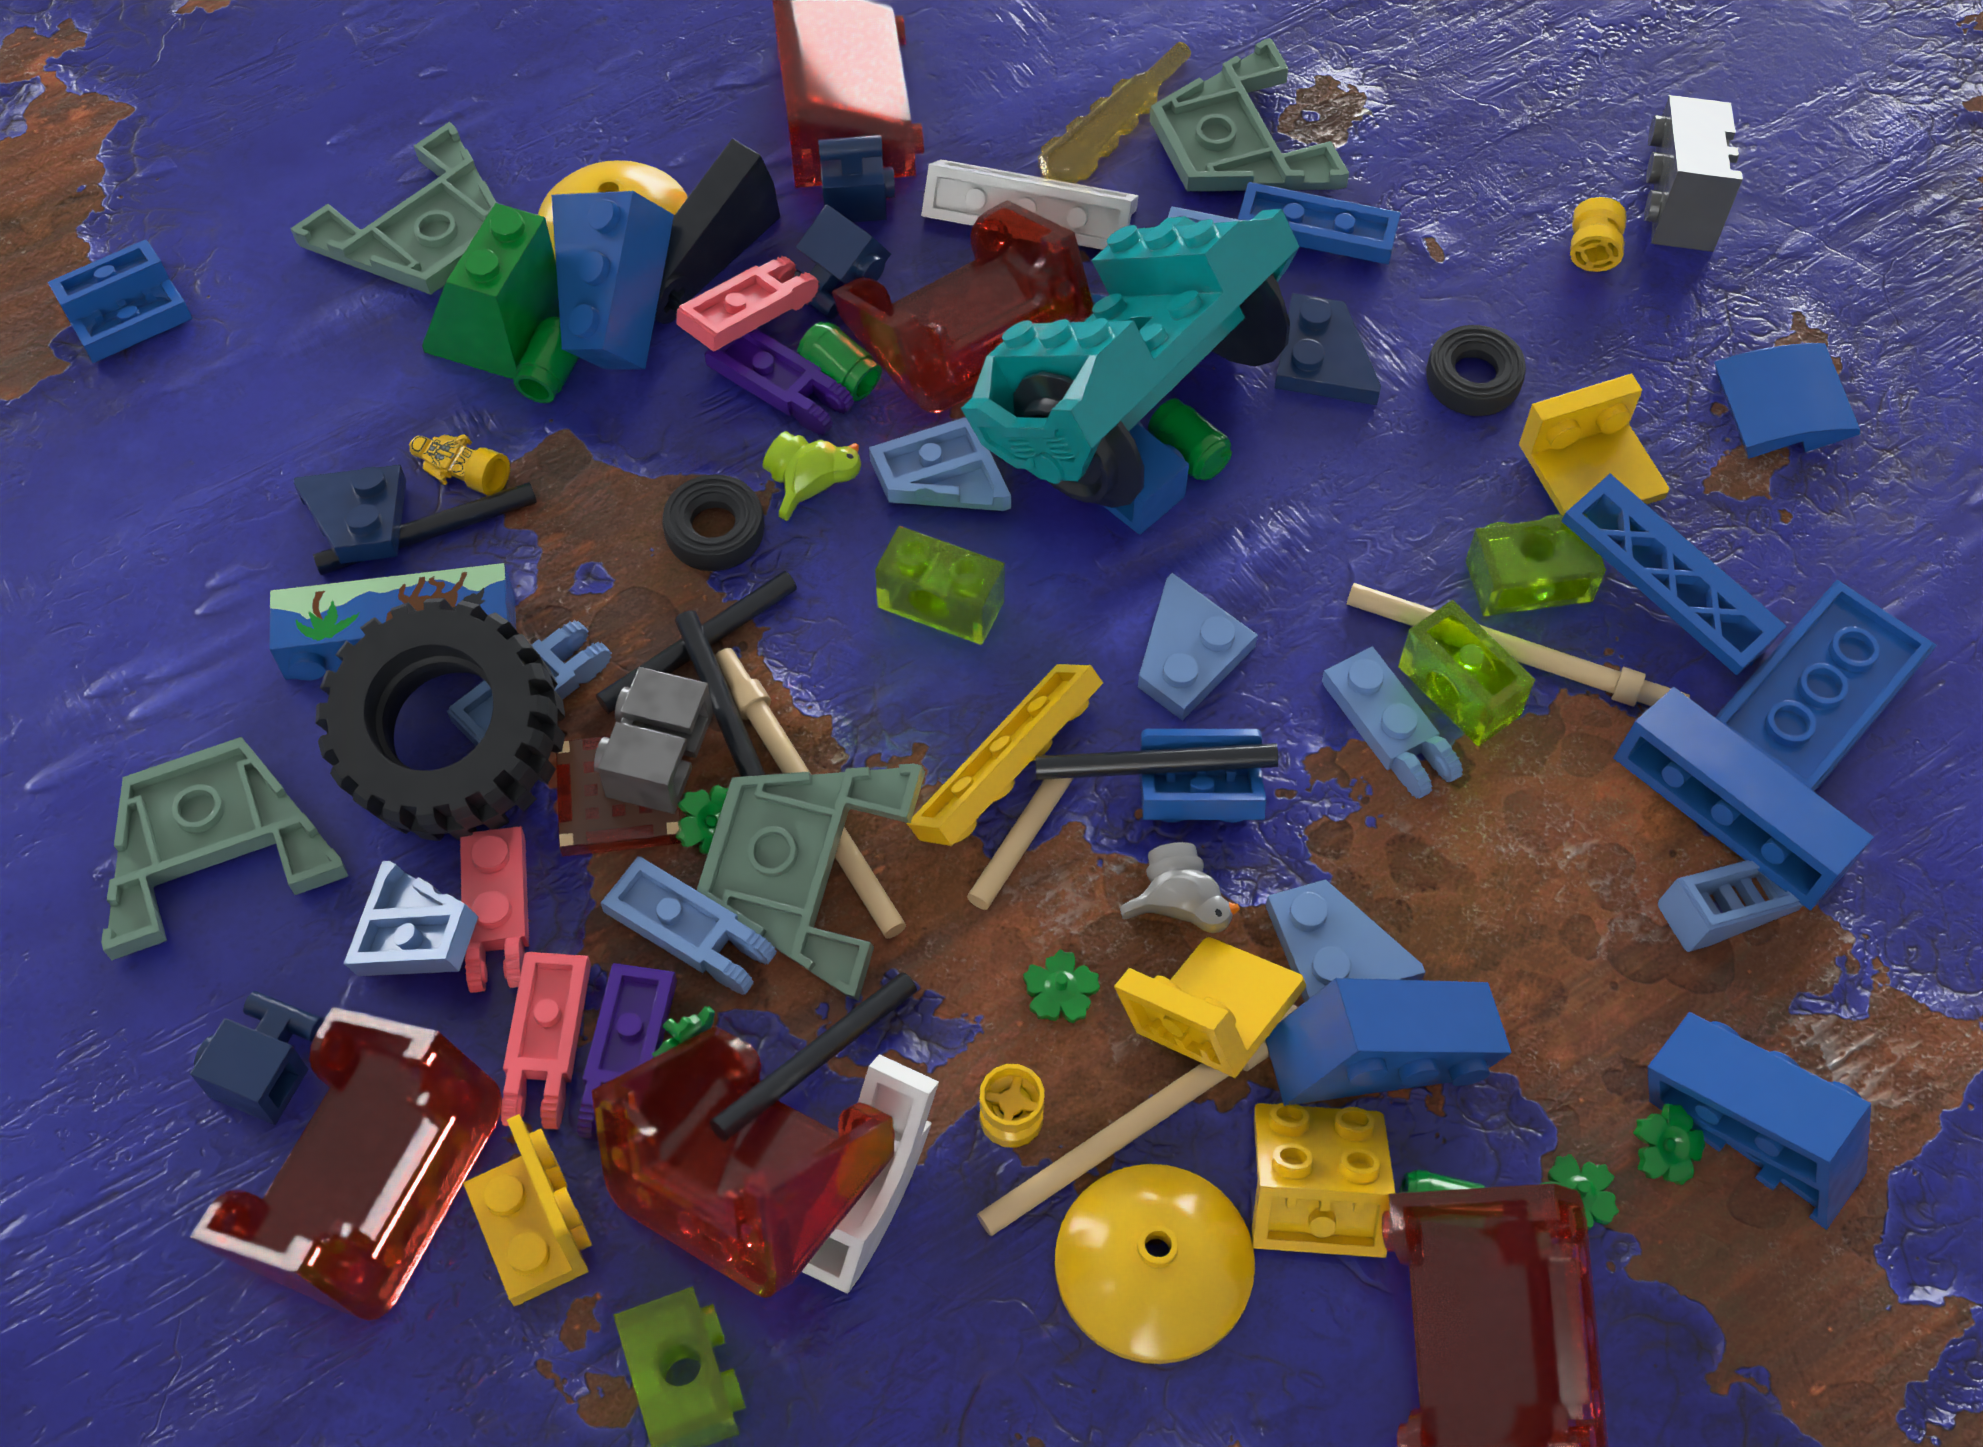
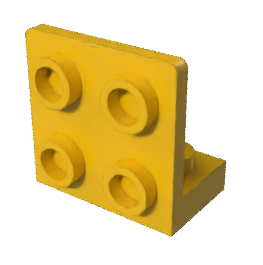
M1632 373L1533 403L1519 446L1562 518L1566 511L1610 473L1646 505L1665 499L1669 492L1667 483L1629 425L1642 392V388Z
M1207 937L1203 939L1171 980L1163 976L1152 978L1129 968L1114 985V988L1137 1034L1236 1078L1305 990L1306 983L1303 976L1297 972L1214 938Z
M1283 1103L1256 1104L1254 1109V1130L1258 1180L1252 1223L1253 1249L1386 1258L1396 1194L1384 1114L1379 1111H1368L1358 1107L1338 1109L1300 1106L1298 1104L1284 1106Z
M520 1114L507 1119V1122L521 1156L463 1182L508 1298L514 1307L588 1273L589 1270L581 1250L592 1246L579 1212L575 1208L567 1190L568 1186L553 1151L550 1149L542 1128L529 1133Z

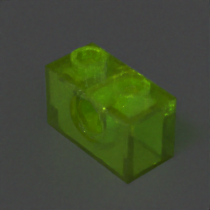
M1555 514L1535 521L1513 524L1495 522L1483 528H1476L1465 561L1482 615L1491 616L1593 602L1606 571L1602 557L1561 521L1563 515Z
M898 526L875 568L878 608L983 645L1004 603L1005 563L902 526Z
M1453 599L1409 629L1398 665L1478 747L1522 715L1536 680Z
M692 1286L613 1315L651 1447H705L740 1434L734 1412L745 1409L746 1406L734 1368L722 1372L719 1368L714 1347L726 1342L713 1303L701 1307ZM690 1358L701 1363L699 1374L689 1384L675 1386L666 1382L667 1372L675 1362Z

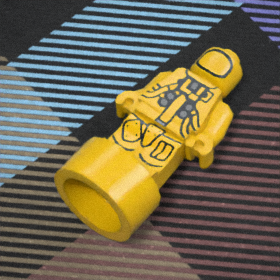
M444 434L439 438L434 437L432 440L424 436H416L410 441L411 454L425 460L423 463L424 471L437 478L442 485H447L446 478L454 476L465 481L468 488L488 496L500 492L507 483L510 473L508 457L485 447L479 448L476 451L466 447L467 444H472V441L466 435L453 437Z

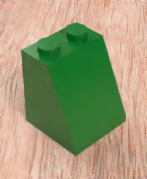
M494 204L444 285L422 344L424 353L514 380L517 374V366L535 327L548 317L559 316L556 260L545 217L502 204Z

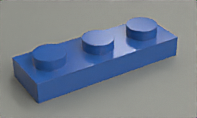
M1248 182L1238 220H1252L1262 210L1282 209L1299 247L1389 265L1401 212Z

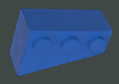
M634 191L551 195L562 350L603 369L645 370L674 214Z
M1335 978L1279 1022L1266 1038L1284 1106L1451 1082L1455 1086L1471 1085L1486 1079L1490 1075L1489 1068L1512 1053L1488 982Z
M1689 1012L1647 1067L1649 1102L1660 1110L1663 1109L1664 1104L1681 1105L1686 1113L1693 1118L1692 1129L1702 1130L1707 1144L1720 1152L1727 1143L1761 1168L1755 1179L1772 1191L1779 1182L1791 1189L1815 1207L1809 1218L1826 1230L1867 1173L1871 1103L1862 1099L1851 1087L1840 1082H1828L1802 1069L1789 1056L1778 1051L1769 1052L1741 1038L1735 1030L1724 1023L1717 1021L1709 1022Z

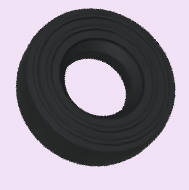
M1482 325L1459 326L1444 333L1432 347L1426 366L1427 383L1435 398L1447 408L1471 416L1491 415L1507 408L1518 396L1526 373L1525 358L1517 343L1505 333ZM1463 358L1482 359L1494 367L1496 377L1487 383L1471 382L1459 376L1455 364Z
M704 475L685 482L671 494L663 511L662 524L669 548L681 562L699 570L720 571L743 563L758 549L764 534L763 508L757 495L746 483L726 475ZM723 508L731 512L736 520L733 528L725 535L708 538L694 531L692 528L694 518L703 510Z

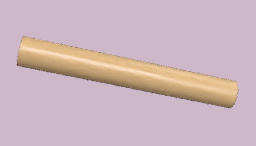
M1073 778L1046 779L1042 782L968 893L967 898L974 906L983 910L989 908Z

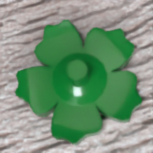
M715 785L710 790L709 795L702 789L683 794V798L677 805L688 817L678 821L679 830L676 834V838L681 841L683 847H690L700 842V853L708 854L728 788Z
M1061 949L1054 956L1046 958L1045 969L1037 965H1029L1028 971L1023 974V980L1027 986V994L1035 997L1030 1003V1011L1038 1019H1048L1051 1021L1059 1019L1060 1009L1064 1018L1070 1023L1085 1019L1086 1011L1091 1006L1089 996L1096 994L1100 989L1098 983L1099 974L1091 972L1085 965L1079 966L1074 971V953L1064 952Z
M704 1006L698 1016L693 1014L689 1018L682 1017L678 1024L672 1018L668 1019L663 1024V1028L673 1038L663 1042L661 1047L652 1053L653 1058L651 1061L656 1066H662L664 1069H669L683 1061L700 1045L709 1033L714 1023L715 1011L710 1006Z
M1664 1104L1662 1115L1652 1113L1647 1118L1637 1119V1127L1633 1133L1639 1140L1649 1145L1638 1150L1640 1158L1638 1170L1644 1172L1646 1178L1656 1179L1663 1176L1665 1181L1674 1182L1676 1185H1683L1687 1180L1692 1179L1694 1176L1692 1161L1701 1160L1702 1152L1705 1148V1140L1702 1130L1692 1129L1693 1118L1686 1113L1681 1105Z
M1572 1154L1564 1157L1557 1156L1553 1167L1547 1174L1550 1182L1540 1183L1537 1187L1538 1202L1545 1207L1550 1215H1557L1562 1211L1560 1216L1561 1229L1575 1235L1581 1231L1590 1230L1593 1227L1594 1221L1608 1225L1613 1217L1619 1213V1209L1615 1205L1616 1196L1611 1192L1605 1191L1614 1180V1175L1608 1171L1606 1164L1595 1165L1588 1161L1580 1170Z

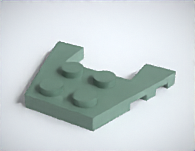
M1271 38L1257 43L1254 53L1242 60L1235 56L1223 63L1222 71L1208 80L1203 81L1199 77L1151 106L1149 121L1186 191H1246L1248 182L1287 190L1347 188L1349 171L1331 141L1283 154L1280 152L1248 95L1249 92L1280 85L1287 81L1288 66Z
M448 122L414 145L418 160L439 177L365 228L359 229L331 205L326 204L290 229L296 243L302 248L431 295L445 285L455 266L497 202L486 182L480 177L469 151L465 149L455 126Z
M239 737L122 778L114 847L118 854L115 877L109 880L107 902L111 905L108 929H103L101 943L103 951L111 960L167 941L154 893V886L273 844H277L287 882L294 895L348 877V872L339 855L326 843L316 827L286 794L281 784L245 740Z
M912 763L899 764V768L870 770L869 767L848 768L845 772L811 775L809 772L733 777L696 891L736 914L738 917L737 921L766 938L775 949L847 997L859 1001L874 946L868 941L814 928L849 810L853 809L911 823L925 775L923 766Z

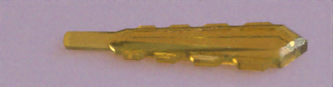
M1177 42L1147 71L1136 74L1131 79H1121L1112 87V95L1100 97L1090 106V113L1087 116H1078L1066 126V133L1062 137H1053L1041 147V154L1038 156V167L1041 177L1074 184L1079 180H1087L1098 168L1097 160L1100 157H1108L1119 146L1118 138L1121 135L1130 134L1138 125V116L1140 114H1148L1150 112L1151 106L1157 103L1160 85L1190 58V48L1184 42Z

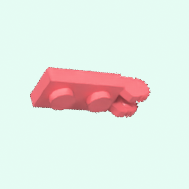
M786 256L777 257L776 260L773 259L760 267L755 265L680 305L677 309L676 324L714 352L791 309L797 311L804 304L808 305L818 292L819 281L816 277L806 272L804 274L801 273L799 277L795 276L793 278L797 270L795 269L796 265Z
M521 826L473 832L471 836L460 837L461 902L465 903L478 916L465 954L466 981L470 993L485 991L486 982L488 981L486 952L504 950V976L508 986L515 988L519 986L525 947H529L525 835Z
M526 952L524 954L503 1066L506 1081L501 1106L502 1125L509 1126L507 1119L518 1114H520L521 1118L524 1116L527 1079L546 1080L544 1099L540 1107L542 1128L556 1130L560 1128L566 1103V1082H571L591 969L588 956Z

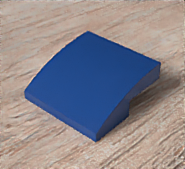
M147 239L48 282L93 363L193 319L185 301L171 282L161 260Z
M1803 343L1769 347L1714 362L1716 374L1748 459L1799 442L1802 443L1804 451L1808 452L1861 435L1859 425L1825 343Z

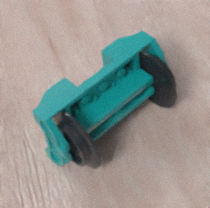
M1282 209L1262 210L1252 220L1214 223L1211 219L1195 223L1186 216L1166 218L1156 227L1137 228L1135 225H1129L1111 234L1107 239L1108 246L1091 260L1109 296L1102 298L1093 306V314L1084 322H1069L1066 319L1053 323H1032L1029 320L1019 322L1004 332L1002 335L1003 342L986 356L973 396L961 408L981 445L1016 469H1026L1038 478L1046 480L1055 489L1072 499L1110 508L1130 505L1144 488V464L1136 442L1129 431L1211 351L1230 362L1255 367L1274 362L1288 345L1290 319L1278 282L1288 269L1299 249V245Z

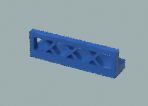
M1611 473L1566 511L1561 520L1735 675H1738L1748 665L1752 666L1787 627Z

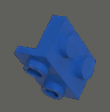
M1144 729L1141 732L1140 750L1262 744L1261 731L1258 729ZM1261 768L1139 775L1143 820H1161L1171 823L1182 820H1221L1231 823L1243 820H1265L1266 796Z

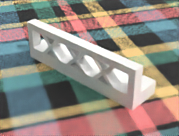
M941 159L930 163L928 166L921 216L1103 250L1108 246L1107 239L1111 234L1130 225L1131 215L1137 209L1139 195Z

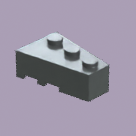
M1669 95L1662 116H1653L1649 130L1648 146L1656 147V152H1652L1649 159L1646 183L1654 184V190H1650L1644 213V220L1652 222L1651 244L1714 252L1743 180L1742 171L1730 169V162L1737 163L1739 158L1738 148L1729 147V140H1733L1735 136L1731 103Z

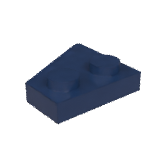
M1292 293L1288 313L1290 319L1288 345L1280 355L1275 388L1377 405L1381 384L1345 302Z
M401 465L365 467L360 470L294 478V485L300 500L308 507L322 535L327 538L332 551L341 564L397 557L406 489V478Z

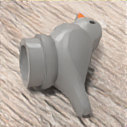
M1185 842L1165 844L1151 850L1148 853L1149 866L1146 869L1147 877L1151 884L1139 897L1130 900L1120 907L1123 919H1129L1145 913H1155L1191 922L1203 931L1212 934L1225 930L1229 926L1233 915L1240 910L1238 904L1226 901L1221 896L1220 888L1211 876L1203 873L1204 863L1197 855L1196 846Z

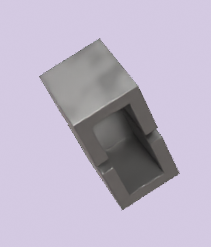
M643 667L638 668L631 687H624L618 696L615 707V720L617 722L610 738L603 737L595 753L594 770L599 772L607 798L675 814L677 804L680 801L692 770L691 762L681 760L682 756L697 757L713 716L708 683Z

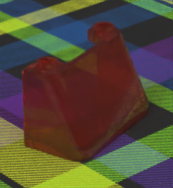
M772 0L795 188L822 185L818 140L881 135L883 167L893 166L894 178L916 176L915 154H924V141L921 122L912 123L899 49V46H906L903 15L894 16L891 5L874 0Z
M1007 200L984 212L974 223L970 235L971 247L975 257L974 261L894 303L891 302L886 288L872 278L862 277L855 279L832 291L843 322L905 396L927 412H942L973 395L986 356L1003 342L1002 335L1013 325L1026 320L1032 321V323H1053L1062 319H1066L1069 322H1084L1093 314V301L1074 231Z
M332 1007L313 1039L309 1057L312 1071L330 1089L263 1199L240 1189L226 1191L218 1196L208 1207L190 1238L220 1257L336 1310L370 1321L379 1319L388 1313L397 1302L462 1187L463 1182L466 1180L497 1125L501 1115L502 1095L496 1082L439 1031Z
M713 1026L591 1090L603 1177L611 1198L627 1215L752 1293L768 1298L788 1287L797 1279L894 1156L895 1140L892 1116L868 1104L859 1102L842 1111L838 1121V1132L788 1105L777 1101L728 1141H721L712 1131L709 1121L760 1082L761 1062L756 1050L749 1043L741 1041L736 1036L717 1026Z
M1537 1184L1389 1194L1390 1210H1385L1382 1216V1236L1387 1251L1395 1252L1399 1262L1410 1268L1420 1408H1414L1410 1411L1408 1423H1400L1397 1432V1447H1608L1588 1227L1580 1193L1577 1190L1557 1184Z

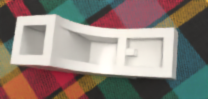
M880 1054L869 1065L847 1138L825 1184L803 1214L789 1266L847 1294L850 1292L876 1251L910 1182L932 1124L927 1121L939 1081Z

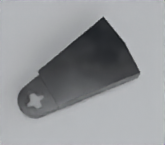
M733 138L674 215L655 314V320L662 324H668L676 320L677 309L680 305L691 300L780 218L774 182L761 155Z

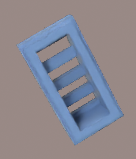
M1749 860L1678 878L1658 901L1659 909L1687 952L1711 946L1796 912L1803 905L1789 891L1785 892L1759 872L1758 869L1760 867L1755 862ZM1752 878H1757L1770 900L1764 901L1751 881ZM1732 886H1734V887L1736 888V890L1738 891V893H1739V895L1741 896L1742 900H1743L1744 903L1746 904V907H1744V905L1742 904L1741 900L1739 899V897L1737 896V894H1736L1735 891L1733 890ZM1712 894L1723 913H1720L1709 895Z

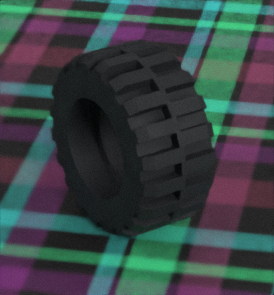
M445 598L426 599L424 601V610L416 611L408 602L391 608L390 612L393 618L384 623H381L376 617L369 620L360 627L365 636L354 646L346 640L335 654L342 663L337 672L326 671L320 686L329 695L328 703L316 705L315 723L327 732L326 735L320 736L318 745L322 758L333 765L330 772L333 779L341 789L353 797V801L388 826L404 834L412 831L422 839L441 841L445 833H449L459 841L460 837L471 836L473 832H477L476 826L485 824L491 830L508 824L509 819L505 812L515 805L525 811L537 799L529 791L537 780L544 784L549 783L556 770L549 762V756L551 752L560 753L563 749L565 734L557 726V721L565 718L564 704L561 697L555 691L558 683L550 668L524 635L519 634L508 620L496 612L487 615L480 605L462 600L457 603L456 609H454ZM470 673L480 676L492 690L493 712L489 727L475 749L460 761L436 770H413L404 765L397 757L395 751L394 729L398 714L408 697L425 682L441 675Z

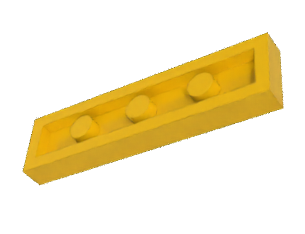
M1057 664L920 808L912 817L911 823H906L919 841L952 846L968 837L974 831L977 825L976 820L992 802L1003 798L1012 790L1015 785L1014 779L1031 761L1035 760V756H1042L1050 749L1053 742L1052 738L1068 721L1077 718L1087 709L1089 705L1088 699L1103 684L1091 665Z

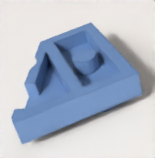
M966 417L869 447L870 462L888 502L998 511L1011 509V494L990 451L981 445Z
M1171 573L1165 582L1140 670L1138 688L1183 721L1256 647L1258 635L1175 574Z
M382 861L344 965L357 976L458 972L463 963L478 916L460 900L447 893H440L433 885L419 877L415 879L405 873L395 863Z
M1326 879L1268 896L1266 909L1292 971L1301 974L1305 980L1306 988L1301 994L1304 1002L1335 978L1423 980L1425 970L1422 963Z

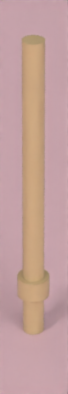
M1357 583L1353 584L1347 600V605L1612 693V700L1632 707L1635 706L1636 702L1652 707L1671 690V688L1645 680V673L1624 666L1620 672ZM1683 693L1685 696L1690 698L1689 694Z
M725 648L719 651L715 657L731 690V695L741 718L750 720L783 774L810 773L769 708L771 698L758 679L750 678L732 648ZM844 827L835 858L884 937L887 939L900 934L905 929L906 924Z
M1294 1004L1284 1015V1017L1280 1020V1022L1289 1014H1291L1294 1010L1297 1009V1007ZM1266 1040L1248 1061L1243 1070L1249 1071L1269 1057ZM1203 1063L1199 1064L980 1211L977 1217L982 1227L989 1236H993L1229 1075Z

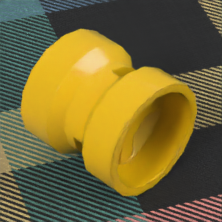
M1596 197L1581 202L1575 208L1572 223L1574 235L1571 240L1570 256L1572 262L1577 267L1586 271L1600 272L1612 269L1622 261L1625 245L1623 233L1626 228L1627 215L1625 208L1620 202L1611 198Z
M1005 1064L994 1068L988 1073L980 1086L981 1127L984 1134L993 1143L1002 1147L1017 1148L1029 1144L1038 1136L1043 1125L1045 1090L1041 1079L1031 1069L1020 1064ZM1023 1111V1113L1019 1117L1013 1118L1015 1115H1018Z

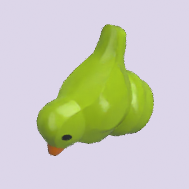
M787 431L781 433L772 442L763 460V469L771 473L772 478L776 482L784 483L785 497L778 513L779 517L788 521L800 502L823 492L835 483L854 479L861 469V459L858 454L859 445L853 443L849 446L837 447L824 440L808 443L801 435L794 436Z

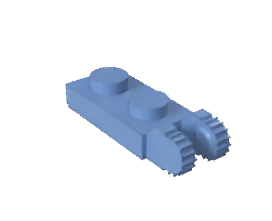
M575 620L573 622L569 621L566 625L564 624L561 629H557L542 642L538 639L531 644L550 668L558 683L555 691L562 700L580 687V683H588L596 677L597 673H601L606 668V665L610 663V658H612L610 650L602 642H597L596 644L592 643L589 647L587 646L584 651H580L565 664L562 662L572 656L574 651H578L589 636L587 628ZM484 680L447 710L451 722L475 746L484 737L491 721L493 712L492 690Z
M1373 646L1324 670L1322 678L1324 687L1386 770L1392 769L1412 796L1420 799L1432 791L1431 787H1433L1428 776L1429 774H1427L1425 768L1421 766L1420 761L1416 757L1420 753L1423 754L1433 769L1438 772L1442 780L1452 782L1463 775L1462 764L1456 752L1452 750V747L1445 738L1439 737L1440 733Z
M637 857L601 901L604 913L701 973H704L706 970L716 981L742 995L748 992L754 981L741 966L732 963V961L719 954L729 940L740 952L751 959L765 965L769 964L777 952L775 947L766 938L737 921L738 917L736 914L642 857Z

